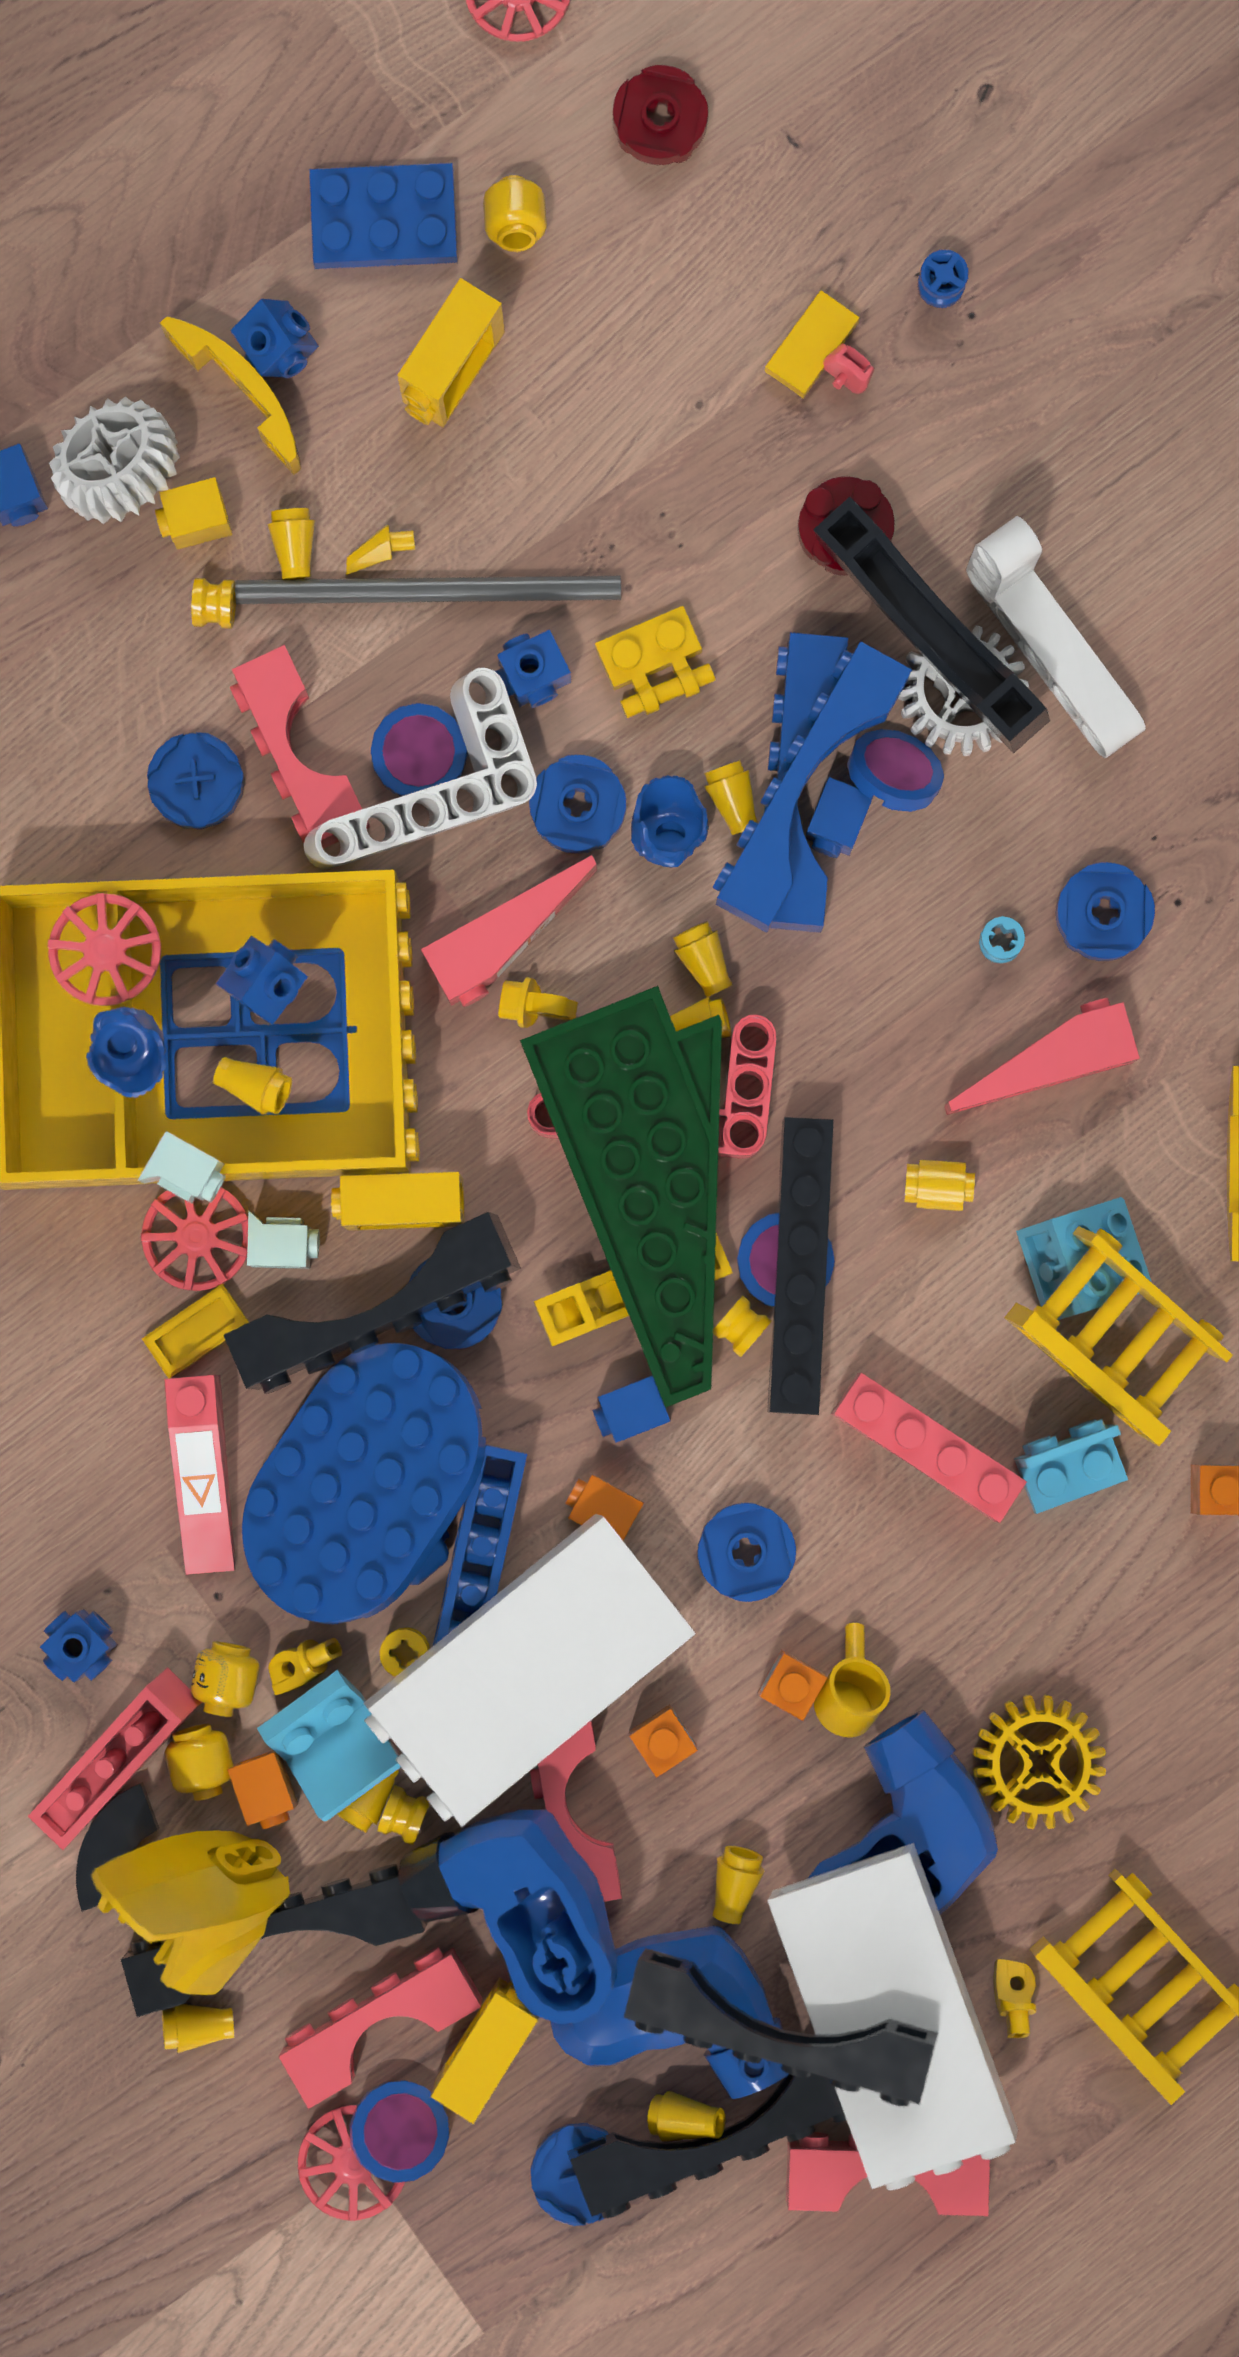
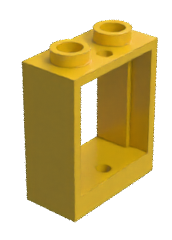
M460 278L397 374L402 400L406 404L405 411L410 416L425 425H429L433 421L444 428L505 333L501 302L464 279Z
M460 1172L340 1176V1188L331 1189L332 1217H336V1220H341V1226L348 1231L456 1227L465 1222L463 1177Z
M500 1977L498 1978L435 2078L430 2097L472 2124L477 2119L539 2019L517 1997L512 1979L508 1983Z

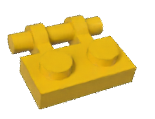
M680 606L595 643V649L613 690L615 691L632 683L636 692L635 695L620 701L626 718L641 712H645L646 715L660 710V704L683 694L686 698L700 693V687L716 681L709 663L691 670L686 661L701 654L702 647L684 606ZM672 667L675 678L651 687L647 676Z

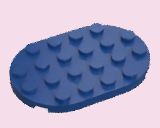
M385 1343L373 1345L359 1353L350 1354L339 1361L314 1387L258 1472L249 1490L244 1507L242 1539L245 1557L255 1581L267 1597L277 1606L302 1619L324 1624H339L362 1617L369 1618L379 1613L396 1601L414 1580L473 1490L482 1468L486 1449V1437L482 1436V1423L479 1409L482 1408L479 1399L466 1377L449 1361L423 1348L409 1344Z

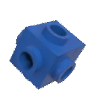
M260 299L230 330L246 353L245 359L261 376L291 378L297 375L306 367L308 363L306 359L319 347L309 332L310 325L301 313L293 309L289 301Z
M550 629L530 638L529 634L519 635L506 642L502 646L504 651L497 654L498 664L501 669L495 672L503 680L508 696L514 695L519 707L530 703L532 708L544 705L558 696L557 689L572 683L571 672ZM529 668L536 669V671L533 673L524 672L526 669Z
M250 936L244 946L234 954L230 965L216 982V985L246 1008L273 1025L287 1005L296 998L300 987L308 976L293 965L298 956L284 945L273 939L269 946L253 936Z
M83 1609L75 1612L72 1616L64 1611L45 1628L44 1632L49 1638L40 1648L47 1654L43 1662L48 1669L60 1680L64 1681L68 1677L74 1683L85 1676L90 1681L95 1679L113 1661L107 1654L118 1644L110 1637L113 1630L109 1624L95 1611L88 1614ZM71 1638L78 1639L83 1645V1651L78 1657H75L66 1648V1644Z

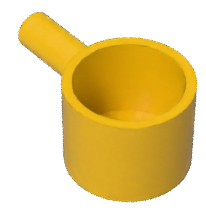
M849 1623L845 1626V1659L836 1664L814 1701L816 1716L827 1730L841 1737L852 1738L860 1736L869 1730L887 1706L891 1695L890 1684L884 1672L877 1665L865 1659V1627L860 1623Z

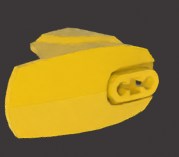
M196 1831L167 1837L125 1853L96 1868L91 1875L96 1888L102 1894L97 1906L102 1913H108L112 1908H115L119 1914L117 1919L122 1924L127 1923L148 1942L166 1940L153 1959L157 1965L166 1964L160 1980L167 1987L185 1994L213 1995L219 1992L263 1937L269 1916L290 1895L289 1878L278 1870L281 1864V1856L278 1851L266 1841L252 1839L234 1831Z

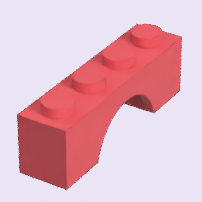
M285 645L232 669L238 683L230 686L231 692L242 713L250 709L258 726L251 729L250 732L262 757L271 753L279 770L270 774L282 799L284 800L292 796L299 813L291 816V819L302 842H305V838L311 830L331 819L362 810L346 775L330 776L317 773L304 766L293 754L290 740L292 723L297 712L309 699V696ZM367 821V825H366L367 828L370 827L368 821ZM324 832L321 838L323 849L339 842L335 835Z
M857 1373L831 1413L871 1441L921 1471L994 1522L1001 1523L1027 1481L863 1373Z
M591 1720L538 1764V1769L530 1770L534 1798H544L546 1810L553 1814L574 1849L596 1876L604 1902L622 1899L614 1844L598 1840L585 1833L573 1820L566 1803V1785L572 1771L580 1761L596 1751V1741Z
M439 1947L425 1953L413 1962L416 1970L401 1979H399L396 1972L388 1975L370 1988L374 1995L356 2004L354 1998H350L327 2013L331 2019L330 2021L315 2030L308 2023L285 2038L288 2046L282 2049L279 2059L308 2109L352 2084L355 2077L354 2050L356 2042L363 2032L374 2023L389 2017L405 2016L418 2019L437 2032H440L481 2007L483 1998L454 1948L443 1954Z
M814 2132L800 2140L788 2142L786 2184L788 2210L839 2212L848 2192L858 2182L867 2178L852 2134L849 2135V2141H830L828 2134ZM981 2154L962 2160L963 2165L960 2168L946 2174L935 2175L934 2171L930 2170L914 2175L915 2181L929 2193L938 2215L989 2216L990 2159H982Z

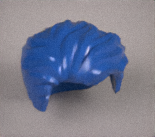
M667 775L650 780L649 784H645L638 794L631 822V841L634 844L635 850L640 856L645 857L647 861L669 868L678 867L687 857L693 854L695 848L700 847L706 841L709 824L707 810L700 802L694 786L683 777Z
M119 1007L99 1012L94 1017L93 1033L90 1035L92 1043L86 1055L88 1066L98 1081L126 1097L135 1098L139 1095H144L146 1091H151L155 1084L160 1082L166 1069L164 1035L153 1016L149 1015L145 1010Z

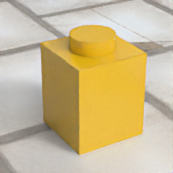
M215 477L159 492L163 507L155 509L158 526L163 538L171 536L177 550L233 535L221 489Z

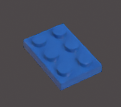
M453 163L309 169L313 264L315 269L458 263Z

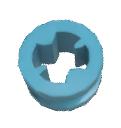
M1004 916L994 918L986 924L980 934V950L985 958L994 963L1010 962L1017 957L1024 946V930L1012 918ZM1000 928L1003 934H1013L1015 940H1012L1009 944V947L1012 948L1010 951L1004 952L1001 946L992 947L990 940L995 936L992 930Z

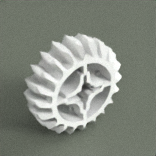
M127 397L121 399L118 404L107 399L103 408L99 410L90 406L89 414L83 419L74 417L76 425L71 430L61 431L64 442L53 446L55 458L49 462L53 473L51 479L54 482L55 489L61 495V499L70 509L72 508L89 521L95 518L103 524L111 516L122 522L129 511L139 515L140 506L146 502L155 504L154 495L157 491L168 490L166 478L177 474L174 463L180 458L177 452L176 444L178 442L175 439V433L163 415L157 412L154 407L151 408L142 400L134 403Z
M975 626L972 633L979 640L983 633L982 627ZM993 633L988 643L980 640L1016 675L1023 672L1025 668L1023 662L1007 663V660L1015 652L1012 645L1006 646L1001 652L995 648L1000 640L998 633ZM915 652L908 653L905 661L914 670L911 671L906 684L911 686L903 688L898 700L913 701V703L902 709L901 715L904 719L914 716L919 717L911 727V732L914 735L921 733L927 728L930 733L925 745L932 747L938 737L945 739L943 753L948 755L951 754L955 742H961L963 756H969L972 752L974 740H976L982 752L989 751L991 740L988 734L1002 743L984 722L972 726L951 724L959 713L974 711L963 699H959L956 705L951 708L950 706L955 698V690L922 655ZM925 676L934 681L933 687L938 689L944 697V706L938 716L930 708L925 697ZM1020 679L1027 687H1029L1028 681Z

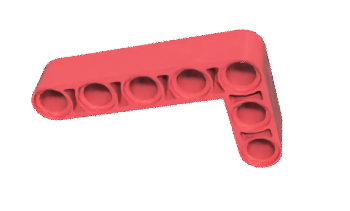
M757 1014L748 1015L740 1019L735 1025L732 1034L724 1109H719V1157L750 1158L759 1152L765 1142L776 1047V1030L772 1022L766 1017ZM748 1027H758L765 1032L767 1045L759 1051L747 1050L740 1041V1033ZM750 1074L760 1080L762 1093L759 1097L747 1100L737 1094L735 1081L743 1075ZM539 1093L529 1103L527 1109L528 1121L533 1131L539 1136L559 1139L554 1127H544L536 1120L537 1109L544 1104L542 1095ZM745 1122L753 1126L757 1132L756 1143L749 1148H740L733 1144L730 1139V1129L734 1125Z

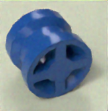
M938 250L931 253L924 260L918 278V291L921 298L935 308H947L958 302L963 295L968 280V267L965 260L958 253L951 250ZM942 284H951V287L948 285L946 287L940 288Z

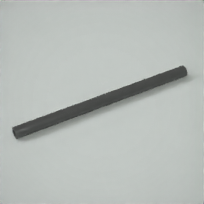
M621 576L236 580L235 599L236 604L621 600Z

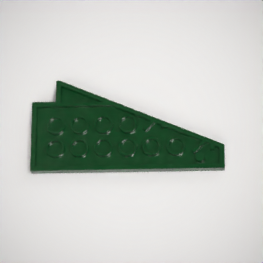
M655 986L524 1038L520 1042L666 1408L712 1389L722 1020L720 1015L676 1031L659 987Z

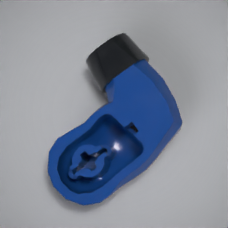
M517 1810L484 1818L456 1833L452 1831L443 1833L404 1855L400 1861L399 1883L410 1910L419 1919L431 1922L470 1914L478 1911V1909H482L491 1936L504 1956L517 1997L533 2015L557 2024L581 2023L600 2011L609 1997L617 1978L616 1951L609 1927L604 1898L596 1876L574 1849L552 1813L547 1810Z

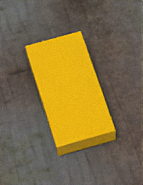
M820 290L765 366V372L804 398L824 371L823 360L846 341L859 323L860 317Z
M221 1284L142 1338V1341L168 1379H170L226 1342L224 1334L249 1323V1320L226 1286Z

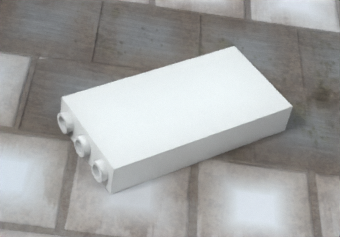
M595 1514L363 1704L371 1712V1715L364 1721L382 1744L391 1738L403 1752L395 1760L410 1779L415 1783L422 1777L434 1791L426 1799L441 1818L447 1821L450 1817L454 1816L458 1823L463 1826L696 1633L605 1517Z
M914 1843L773 1890L767 1901L816 2034L851 2032L868 2028L887 2019L938 2033L920 2105L910 2102L909 2106H896L880 2099V2093L861 2087L858 2092H850L835 2087L871 2188L874 2189L886 2185L887 2190H896L915 2181L914 2175L933 2170L935 2175H942L960 2168L963 2165L962 2160L981 2154L982 2159L986 2160L1007 2153L1011 2149L1010 2144L1016 2142L1018 2128Z

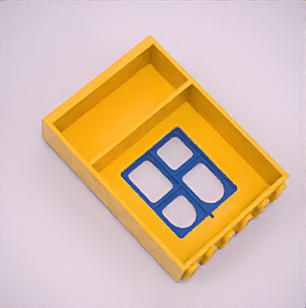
M393 869L0 886V1189L17 1190L144 1184L138 1181L166 1131L222 1162L224 1165L219 1173L225 1176L224 1181L411 1173V1162L420 1161L419 1133L416 1132V1128H410L409 1113H418L417 1084L414 1083V1079H408L407 1064H416L415 1035H412V1030H406L405 1017L414 1016L413 986H411L410 980L404 981V968L412 967L411 938H409L408 931L402 932V919L411 918L410 892L407 890L406 882L400 883ZM98 893L122 896L142 907L153 920L161 943L159 966L149 985L136 997L124 1003L110 1006L85 1003L69 994L55 978L48 955V939H50L51 931L57 919L63 913L62 911L78 900ZM107 903L108 928L114 929L128 909L116 904ZM97 904L76 913L91 930L98 929ZM136 915L123 931L122 938L129 939L149 934V931L143 921ZM69 920L59 940L84 942L86 937ZM250 936H253L267 946L275 939L298 956L293 964L308 963L318 965L327 970L335 982L337 990L335 1003L330 1012L317 1021L273 1025L256 1024L251 1019V1010L231 995V1019L225 1026L181 1028L176 1026L173 1019V973L181 968L224 967L227 969L234 954L244 946ZM152 943L128 948L126 955L150 966ZM58 949L62 971L84 957L80 951ZM121 964L118 967L127 991L135 987L145 976V974L125 964ZM91 966L85 967L69 978V982L80 991L86 993L93 968ZM104 971L99 981L96 996L112 997L119 995L110 973ZM119 1007H129L145 1010L149 1015L153 1016L164 1035L166 1069L160 1082H157L151 1091H146L144 1095H139L135 1098L126 1097L98 1081L91 1072L86 1055L92 1043L90 1035L93 1033L94 1017L99 1012ZM309 1042L321 1044L329 1049L336 1057L340 1070L338 1083L332 1093L325 1098L314 1102L286 1103L278 1114L267 1112L263 1115L249 1105L181 1107L176 1100L175 1054L180 1048L250 1045L256 1050L257 1064L277 1067L276 1053L280 1045ZM159 1180L145 1184H157Z

